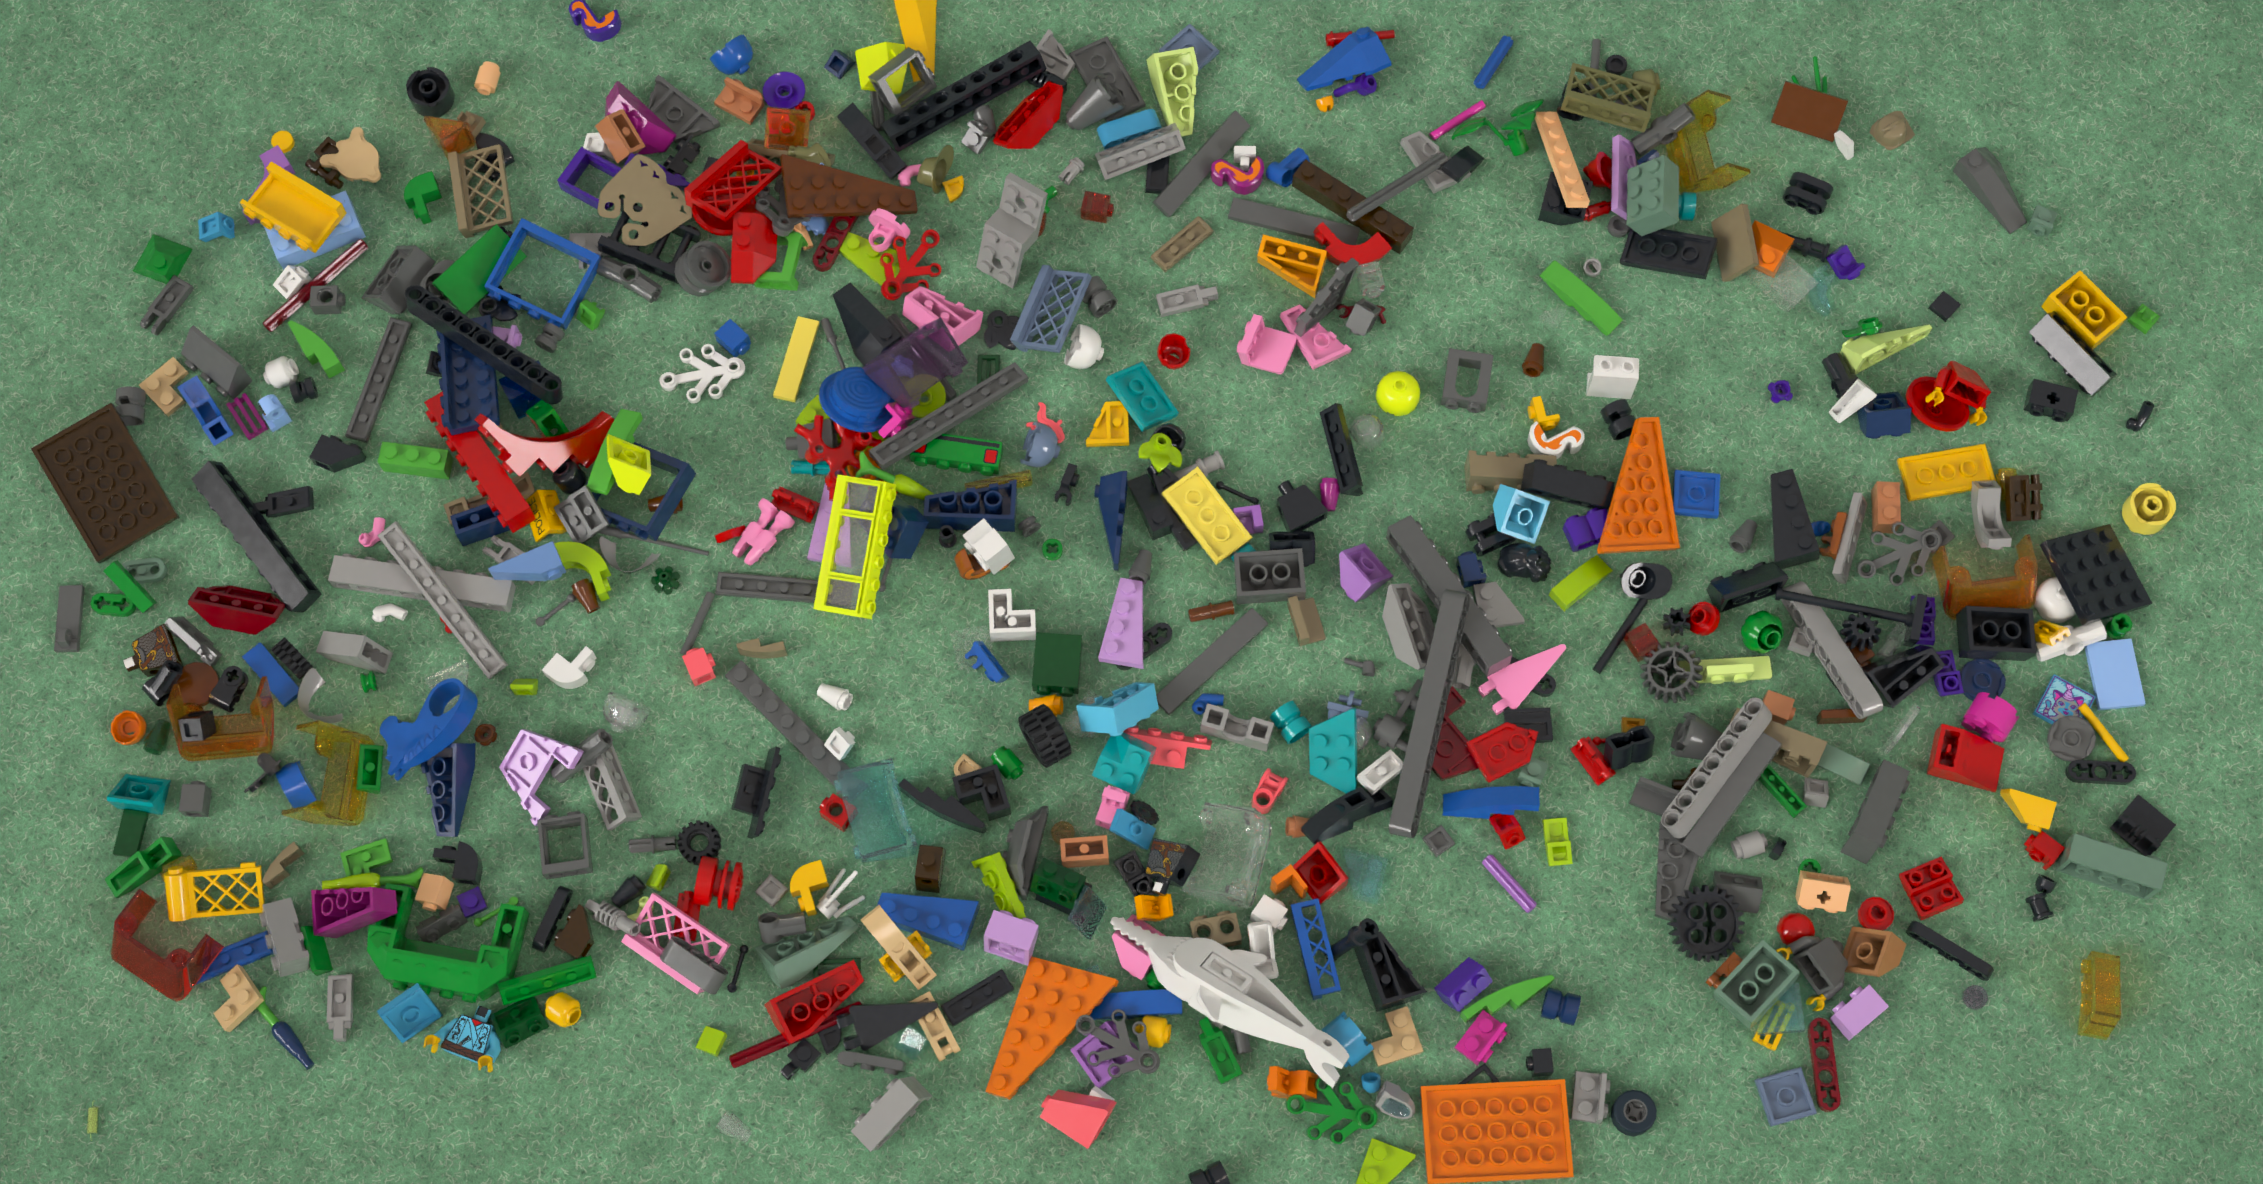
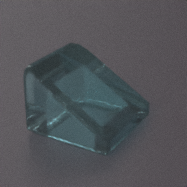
M907 1026L895 1048L915 1061L928 1043V1039L910 1026Z

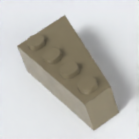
M1468 450L1464 465L1466 491H1472L1473 494H1482L1485 491L1494 490L1497 493L1500 484L1521 491L1525 464L1534 462L1535 459L1547 461V465L1554 466L1557 465L1556 456L1528 454L1525 458H1520V455L1517 453L1496 456V452L1487 451L1486 455H1477L1476 451Z
M1740 708L1735 710L1729 724L1740 711ZM1772 720L1763 731L1782 744L1771 761L1807 778L1817 767L1828 743L1825 740Z

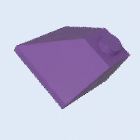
M1365 543L1343 550L1339 554L1341 587L1345 590L1346 595L1355 602L1367 598L1393 577L1391 572Z

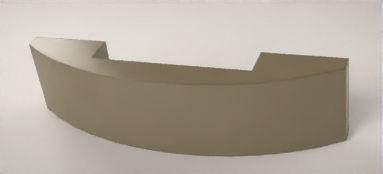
M529 472L523 473L520 477L510 478L525 500L535 492ZM479 494L469 499H466L464 496L443 504L450 525H453L450 516L486 504L489 498L487 496L482 497Z

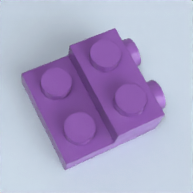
M1106 1021L1099 1027L1119 1039L1116 1024L1113 1021ZM1090 1034L1074 1046L1071 1052L1094 1085L1100 1089L1113 1079L1108 1074L1109 1065L1112 1063L1121 1065L1134 1059L1125 1055L1102 1061L1096 1067L1089 1065L1087 1055L1091 1051L1101 1052L1114 1048ZM1130 1041L1131 1046L1138 1050L1137 1046ZM1097 1055L1090 1057L1092 1063H1096L1099 1060ZM1118 1067L1111 1069V1074L1117 1075L1120 1072Z

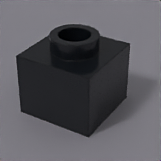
M1551 1048L1532 1049L1529 1053L1530 1056H1526L1527 1071H1531L1532 1077L1551 1076L1554 1072Z

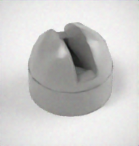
M1591 258L1584 263V272L1587 276L1596 277L1601 273L1602 267L1599 260ZM1592 265L1597 272L1593 273L1588 266Z

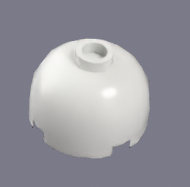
M1078 324L1070 338L1072 343L1070 351L1068 349L1066 351L1064 363L1075 369H1087L1096 360H1101L1104 348L1101 347L1100 335L1093 328Z
M2057 577L2049 578L2037 587L2033 604L2043 619L2053 623H2062L2076 615Z

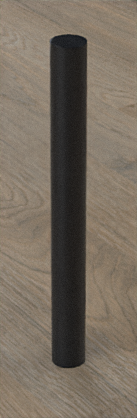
M1639 598L1593 667L1594 671L1599 674L1602 672L1648 603L1647 599Z

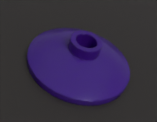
M791 72L776 73L770 76L763 86L765 102L776 110L793 109L805 97L806 90L803 80ZM784 92L789 93L786 96H781Z

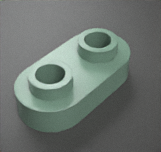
M159 558L131 560L122 564L129 573L136 571L134 578L139 584L161 581L167 574V566ZM155 568H159L157 574H152Z

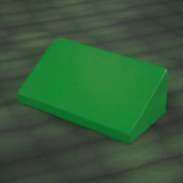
M360 744L356 790L373 794L380 793L384 746Z
M302 926L300 930L304 937L305 949L309 953L311 971L317 976L331 972L333 968L325 938L313 936V926Z

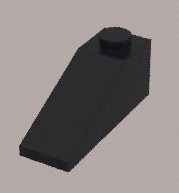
M1148 474L1129 480L1128 487L1152 540L1171 534V528L1174 527V523Z

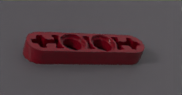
M836 216L833 218L813 255V264L816 270L825 272L831 269L840 253L841 245L848 232H851L859 216ZM840 221L848 223V227L844 230L838 229L836 225ZM830 239H836L839 242L834 248H830L826 244ZM825 251L828 252L826 256L827 263L823 262L820 265L818 259L822 260L825 256Z
M1815 1018L1808 1025V1038L1818 1107L1822 1111L1833 1112L1839 1107L1841 1098L1832 1031L1827 1020ZM1817 1023H1820L1821 1027H1825L1821 1037L1822 1040L1827 1039V1042H1814V1040L1819 1039L1818 1031L1813 1030ZM1818 1047H1824L1828 1050L1829 1055L1827 1059L1823 1060L1817 1057L1816 1049ZM1821 1071H1828L1831 1074L1832 1080L1830 1083H1823L1820 1080L1819 1073ZM1833 1086L1834 1090L1829 1091V1097L1834 1099L1835 1102L1831 1104V1107H1828L1827 1103H1823V1099L1827 1097L1826 1090L1821 1091V1088Z

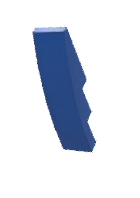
M1486 787L1443 794V816L1489 819L1490 813L1514 815L1515 810L1539 811L1540 806L1539 787Z
M1167 989L1108 993L1103 998V1002L1095 1007L1089 1016L1094 1020L1112 1019L1111 1015L1117 1009L1125 1012L1126 1019L1144 1017L1145 1015L1182 1014V1000ZM1117 1013L1114 1019H1123V1015Z

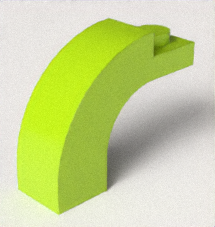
M569 541L554 543L565 570L578 568L588 572L592 577L601 602L610 599L608 591H611V586L606 577L612 575L603 558L591 547L581 543Z

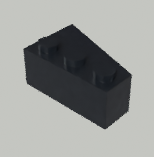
M1381 931L1376 938L1368 939L1364 946L1354 947L1376 1012L1421 999L1427 992L1413 977L1412 971L1406 968L1398 957L1399 954Z

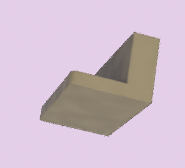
M1297 596L1289 597L1287 606L1299 646L1325 640V633L1314 598L1298 601Z

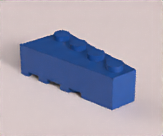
M881 893L877 906L880 905L899 929L911 933L917 930L922 937L963 951L980 909L979 901Z

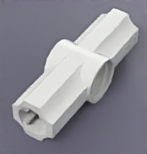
M2101 620L2076 628L2067 625L2064 627L2069 629L2070 636H2062L2063 640L2060 642L2055 640L2056 644L2054 646L2036 642L2035 655L2038 661L2041 662L2062 654L2073 656L2080 653L2084 646L2106 639L2107 633Z

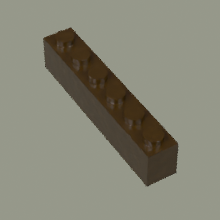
M1305 159L1294 173L1292 187L1352 225L1359 227L1360 230L1371 237L1379 232L1392 247V250L1398 254L1403 251L1412 239L1414 227L1381 206L1351 222L1346 216L1347 210L1365 200L1366 197Z

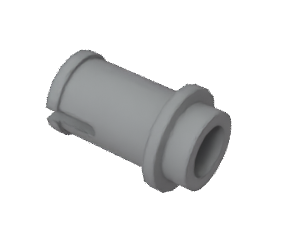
M1077 157L1070 159V164L1058 176L1061 181L1065 179L1064 183L1066 185H1069L1075 176L1084 170V163Z

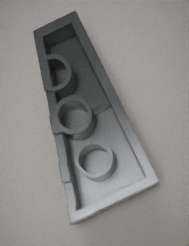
M1885 759L1882 761L1865 795L1868 798H1865L1857 813L1859 816L1848 833L1850 837L1843 845L1841 853L1867 864L1878 847L1881 849L1884 847L1888 838L1885 835L1886 829L1890 830L1895 821V817L1892 816L1893 812L1899 810L1903 801L1899 797L1901 793L1904 794L1910 784V781L1907 780L1910 771Z

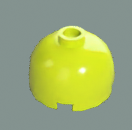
M1390 372L1377 385V403L1386 413L1394 414V416L1407 415L1415 410L1419 403L1421 393L1419 384L1407 372Z

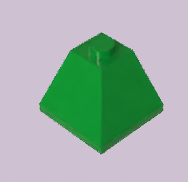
M153 234L133 272L167 284L174 275L178 277L193 249Z

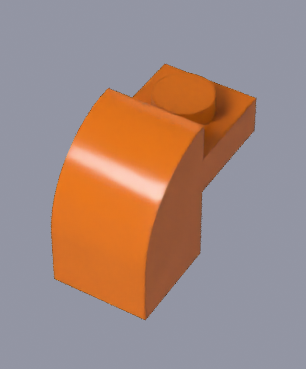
M1269 1066V1075L1267 1076L1268 1091L1272 1092L1271 1096L1277 1098H1288L1290 1095L1297 1094L1301 1095L1304 1099H1317V1089L1314 1083L1318 1075L1308 1070L1288 1071L1279 1066Z

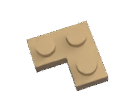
M172 357L140 383L139 387L145 390L146 394L169 417L186 403L172 387L189 373Z
M238 964L220 980L230 998L213 1013L224 1031L231 1032L264 1001V998L243 966Z
M1408 1006L1385 1013L1392 1036L1371 1043L1374 1048L1372 1052L1377 1066L1380 1067L1423 1053V1048Z

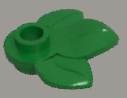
M1871 317L1860 320L1858 323L1859 327L1855 329L1842 330V334L1846 338L1859 336L1864 333L1866 335H1874L1879 332L1883 325L1878 317Z

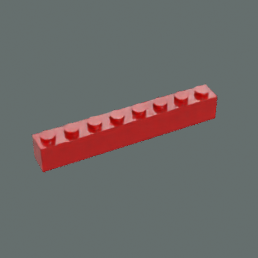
M443 392L425 401L424 403L428 409L425 414L431 423L436 422L438 424L435 428L441 438L446 436L448 439L445 443L450 451L458 453L455 457L462 468L464 466L468 468L466 473L470 480L478 482L476 488L482 497L487 496L489 498L486 502L492 512L498 511L499 515L497 518L503 528L508 526L511 532L514 533L536 520L530 506L503 467L500 466L501 464L477 430L451 435L448 428H444L441 420L444 410L440 402Z

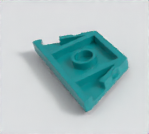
M1352 707L1309 728L1310 774L1344 793L1357 789L1356 707Z

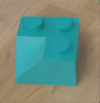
M1124 732L1118 736H1110L1100 754L1092 776L1135 794L1143 783L1157 747Z

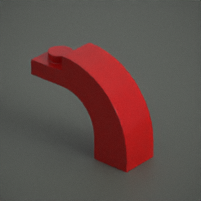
M1324 222L1320 223L1313 231L1316 241L1320 245L1326 246L1324 250L1327 251V260L1338 266L1342 262L1346 263L1351 258H1354L1359 262L1357 268H1364L1381 260L1392 249L1379 232L1374 234L1365 243L1349 245L1340 241Z

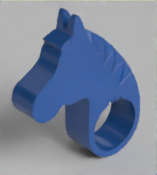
M455 678L446 679L438 683L431 690L414 723L402 722L396 716L387 717L380 726V734L388 745L387 756L385 757L391 762L388 774L391 776L395 773V780L398 781L410 768L427 761L449 746L470 723L478 705L476 694L460 680ZM460 695L456 705L443 714L447 703L455 696Z

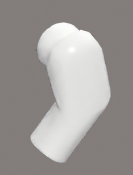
M389 603L375 607L372 611L374 613L372 619L376 622H382L385 620V616L391 615L403 621L408 611Z

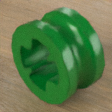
M1053 538L1046 540L1042 546L1044 557L1051 561L1061 557L1063 552L1061 542ZM1056 545L1057 553L1051 552L1049 554L1048 546L1054 547Z
M373 670L369 671L368 674L360 673L364 692L368 693L370 689L376 691L377 683Z
M1805 859L1798 867L1799 875L1800 870L1807 871L1804 869V866L1807 867L1809 864L1812 865L1815 873H1821V866L1814 859Z

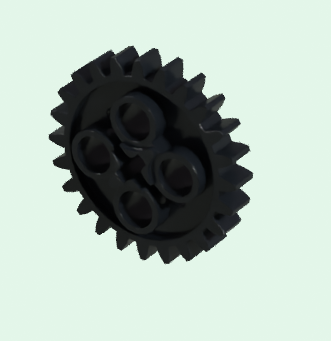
M1702 885L1701 890L1698 886H1693V893L1690 890H1684L1685 898L1677 896L1680 904L1671 905L1676 910L1675 913H1668L1670 917L1674 918L1673 921L1667 923V925L1674 928V930L1668 933L1669 935L1676 936L1672 943L1676 945L1681 944L1678 951H1686V957L1688 958L1694 955V960L1700 961L1702 956L1704 962H1710L1711 957L1713 960L1719 961V954L1723 957H1728L1726 949L1735 951L1732 943H1740L1741 941L1736 936L1737 934H1744L1742 930L1738 929L1740 925L1745 924V922L1738 920V917L1744 913L1735 910L1740 904L1736 902L1731 903L1734 896L1728 895L1725 897L1726 890L1721 889L1718 892L1717 886H1711L1710 890L1708 885ZM1719 905L1721 914L1715 917L1713 910ZM1693 906H1696L1698 914L1692 918L1690 911ZM1708 920L1709 925H1706L1704 927L1703 922H1706ZM1696 929L1698 931L1699 936L1698 939L1693 942L1691 939V933ZM1717 929H1720L1722 935L1720 940L1716 941L1714 933Z

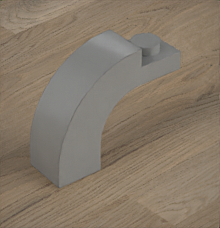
M1995 480L1972 481L1971 508L1975 535L1980 547L2000 550L2003 547H2011L2012 538L2002 525L2000 515L2001 487Z

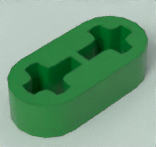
M98 593L90 601L91 608L100 615L128 617L136 610V606L124 594ZM103 599H104L108 604H110V605H103V606H102V609H100V607L97 605L98 603H102V600H103ZM125 601L129 604V607H125L124 610L116 606V604L123 605Z

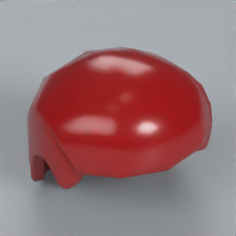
M1172 333L1165 335L1160 340L1157 356L1164 367L1175 370L1182 368L1189 361L1191 349L1187 346L1184 336ZM1170 354H1175V355H1177V356L1179 357V359L1176 358V357H1174V356H1172V355H1170Z
M1798 912L1787 913L1780 918L1777 932L1780 935L1781 941L1788 946L1803 936H1814L1815 928L1813 922L1806 915Z

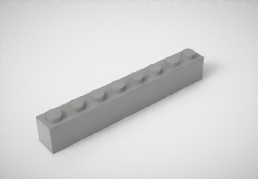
M351 554L334 555L328 581L335 588L428 601L397 561L387 560L386 562H381L372 557L359 559ZM432 566L462 606L511 612L516 590L512 580H494L493 577H489L485 573L477 572L473 575L459 569H454L452 572L444 571L441 567Z

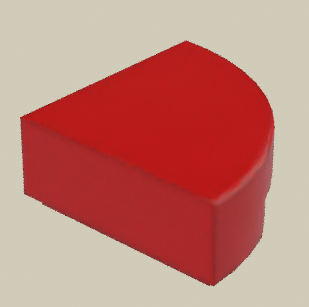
M745 525L739 526L714 536L717 543H722L741 536L746 527Z

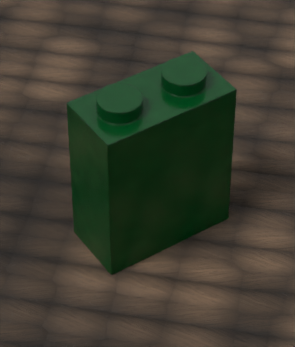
M1036 632L1032 677L1033 691H1037L1039 695H1050V692L1060 693L1064 697H1072L1073 694L1079 693L1082 635Z

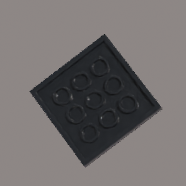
M2110 524L2046 540L2040 544L2082 625L2114 617L2121 613L2125 614L2139 610L2152 604Z

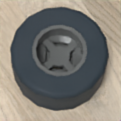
M1630 1090L1624 1092L1615 1100L1611 1107V1119L1618 1131L1628 1136L1644 1134L1653 1126L1656 1120L1657 1109L1655 1103L1648 1094L1642 1091Z

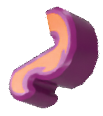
M1259 156L1256 157L1248 172L1223 159H1218L1211 165V179L1213 183L1223 186V182L1226 181L1231 190L1237 194L1246 195L1253 193L1263 181L1264 163Z

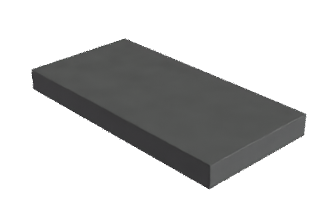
M1107 36L1069 53L1086 86L1097 73H1101L1107 77L1104 81L1108 84L1112 82L1124 98L1125 102L1122 104L1126 105V107L1104 118L1106 122L1119 119L1146 107L1143 98Z

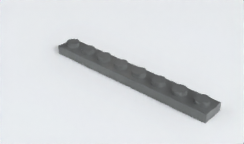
M1015 362L870 449V457L882 470L886 469L1028 382V376Z
M742 660L725 675V678L850 803L867 788V785L842 760L839 761L824 746L825 743Z

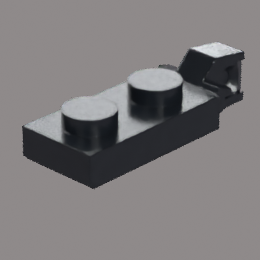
M304 486L270 493L268 497H265V501L253 504L261 514H266L268 518L314 510L313 488Z

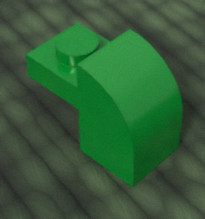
M430 171L418 175L408 182L404 190V200L408 208L413 209L416 219H421L423 225L432 222L426 203L441 199L442 195L433 172Z

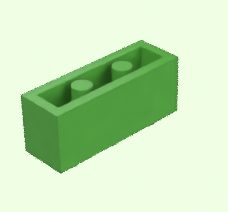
M382 442L378 458V464L384 472L447 480L450 478L454 461L449 450L390 442Z

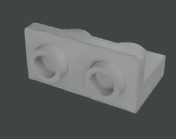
M1575 1072L1571 1120L1600 1124L1603 1118H1607L1608 1104L1604 1103L1605 1094H1609L1610 1080H1607V1073Z

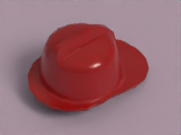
M1598 152L1596 158L1583 168V172L1590 181H1593V186L1598 188L1609 187L1611 189L1612 159L1604 152Z

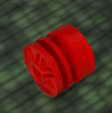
M702 856L695 883L693 904L710 906L713 897H717L718 908L722 909L725 899H728L727 910L734 911L743 886V863L736 862L734 871H730L731 860H727L723 870L719 869L718 858Z

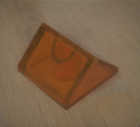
M767 107L764 149L788 151L791 145L795 147H808L811 111Z
M424 116L425 124L433 140L448 161V153L456 151L458 154H462L475 146L476 141L467 122Z

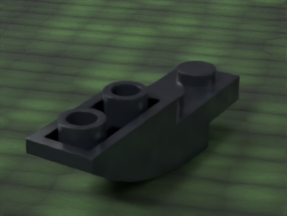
M853 102L837 116L891 180L907 167L906 163Z
M1359 787L1337 798L1317 812L1301 827V831L1313 844L1319 841L1322 842L1352 830L1355 821L1392 807L1393 799L1382 788L1372 795L1369 791Z

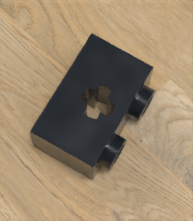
M2033 379L2028 386L2024 410L2033 416L2044 415L2052 417L2051 419L2056 422H2068L2074 414L2078 390Z

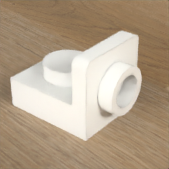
M587 133L583 148L598 156H605L610 161H615L599 133Z
M287 265L273 286L286 299H290L300 290L304 283L307 284L312 278L304 267L300 265Z

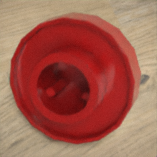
M1699 602L1689 610L1690 620L1687 622L1691 624L1690 630L1693 633L1706 636L1713 633L1718 627L1720 613L1711 603Z
M1871 897L1860 905L1858 919L1864 928L1884 931L1892 924L1894 911L1887 900L1881 897Z

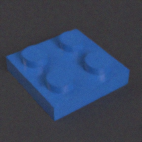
M1675 470L1672 499L1675 515L1717 519L1719 516L1720 474Z

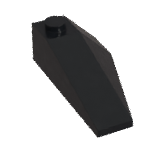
M848 283L833 294L854 355L866 369H872L882 359L887 358L903 346L902 337L898 331L851 283Z

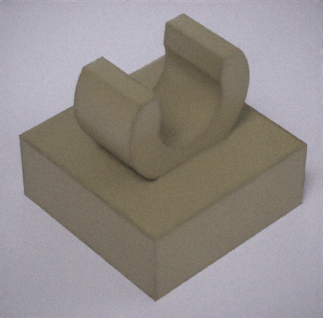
M461 111L457 117L459 122L455 129L457 132L475 139L486 124V121L483 117L468 111L465 113Z

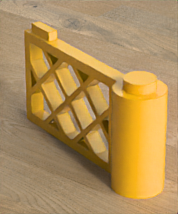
M255 861L241 862V867L192 871L185 870L182 866L168 868V871L164 873L169 920L185 921L199 917L262 913L265 897L261 865L256 866ZM256 872V882L252 887L240 879L245 873ZM227 874L235 881L228 888H225L216 881L220 875ZM203 876L210 883L204 890H201L195 885L194 877ZM237 882L248 890L241 899L230 891ZM212 884L224 892L217 901L205 893ZM252 893L258 898L259 906L250 907L243 900ZM225 895H228L237 902L233 908L226 909L219 904ZM202 896L213 904L209 910L198 911L197 901Z

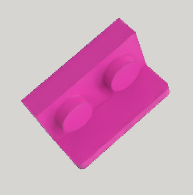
M1482 1010L1454 1048L1477 1066L1481 1061L1486 1063L1493 1054L1490 1048L1495 1042L1500 1044L1507 1035V1032L1504 1031L1507 1024L1505 1022L1500 1023L1486 1011Z

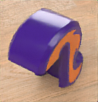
M574 0L569 5L572 21L577 26L581 23L585 35L592 41L603 42L611 39L620 31L622 23L617 10H613L598 20L585 0Z

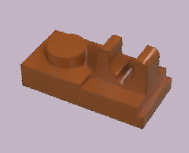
M1837 512L1836 519H1833L1831 523L1833 536H1822V542L1830 545L1827 548H1819V553L1822 556L1832 557L1836 560L1848 516L1847 513Z

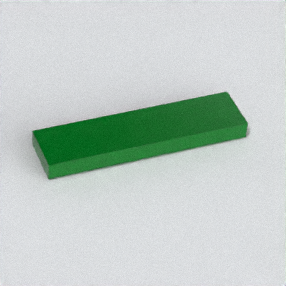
M590 955L497 983L503 1005H507L590 980L597 976Z

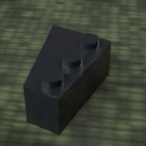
M1919 645L1861 668L1879 694L1883 706L1894 708L1941 670L1945 664L1933 647Z

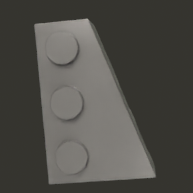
M287 898L263 904L262 913H259L261 926L267 927L268 935H265L267 948H272L274 957H271L273 970H278L280 977L308 970L309 953L304 947V937L302 932H300L299 921L292 899Z
M914 1076L893 1079L886 1087L888 1091L883 1096H878L870 1104L872 1107L867 1114H861L855 1120L854 1124L856 1126L851 1132L870 1152L878 1150L900 1129L899 1126L909 1116L912 1117L917 1112L915 1109L923 1100L928 1101L933 1097Z

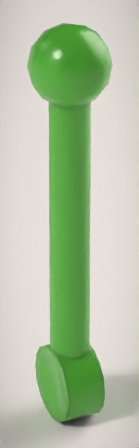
M511 897L506 904L517 906L519 900L517 897ZM500 907L482 918H475L474 925L480 927L484 921L498 914Z

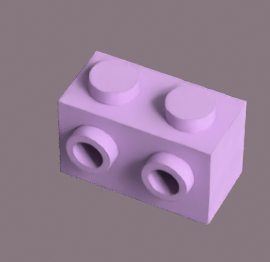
M1870 984L1864 989L1859 986L1850 994L1852 999L1847 1004L1842 1001L1832 1009L1835 1014L1829 1019L1848 1040L1852 1039L1889 1007Z

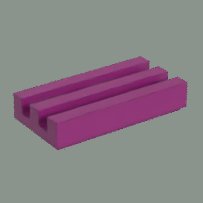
M243 393L241 398H235L233 403L228 402L226 404L249 441L268 430V427L246 393ZM246 401L260 423L261 428L258 429L242 405L243 402ZM234 407H239L253 429V433H249Z

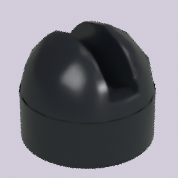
M2039 874L2035 886L2038 892L2043 890V893L2049 894L2054 890L2057 882Z

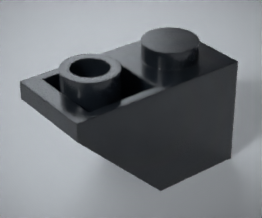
M323 434L309 457L314 465L334 473L366 460V456L360 446L353 443L347 445L342 443L343 441L336 436L330 435L328 437Z

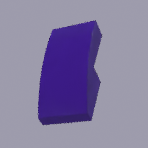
M1911 596L1910 605H1911V601H1912L1916 596ZM1927 597L1920 638L1916 644L1933 646L1935 643V597Z
M1953 651L1936 652L1945 664L1941 670L1933 675L1939 696L1963 694L1960 671H1956Z

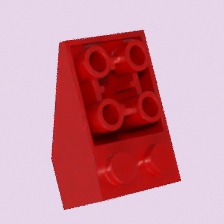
M1941 724L1934 734L1926 774L1996 792L2004 748L1965 729Z

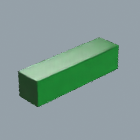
M118 560L111 563L103 571L142 613L147 612L157 603Z
M1768 765L1758 780L1795 818L1807 805L1775 770Z

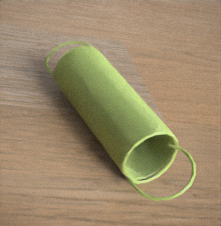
M98 1107L88 1108L87 1133L97 1134Z

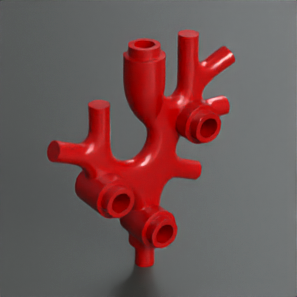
M815 415L812 430L798 423L794 432L803 436L809 443V448L805 452V458L809 463L818 464L821 461L828 463L830 472L825 477L827 490L830 491L829 501H833L837 481L835 475L847 476L844 469L849 465L858 470L860 469V461L855 457L854 449L863 451L868 446L875 447L882 443V440L873 438L871 432L849 430L833 421L834 428L841 438V443L838 447L831 448L822 440L824 417Z

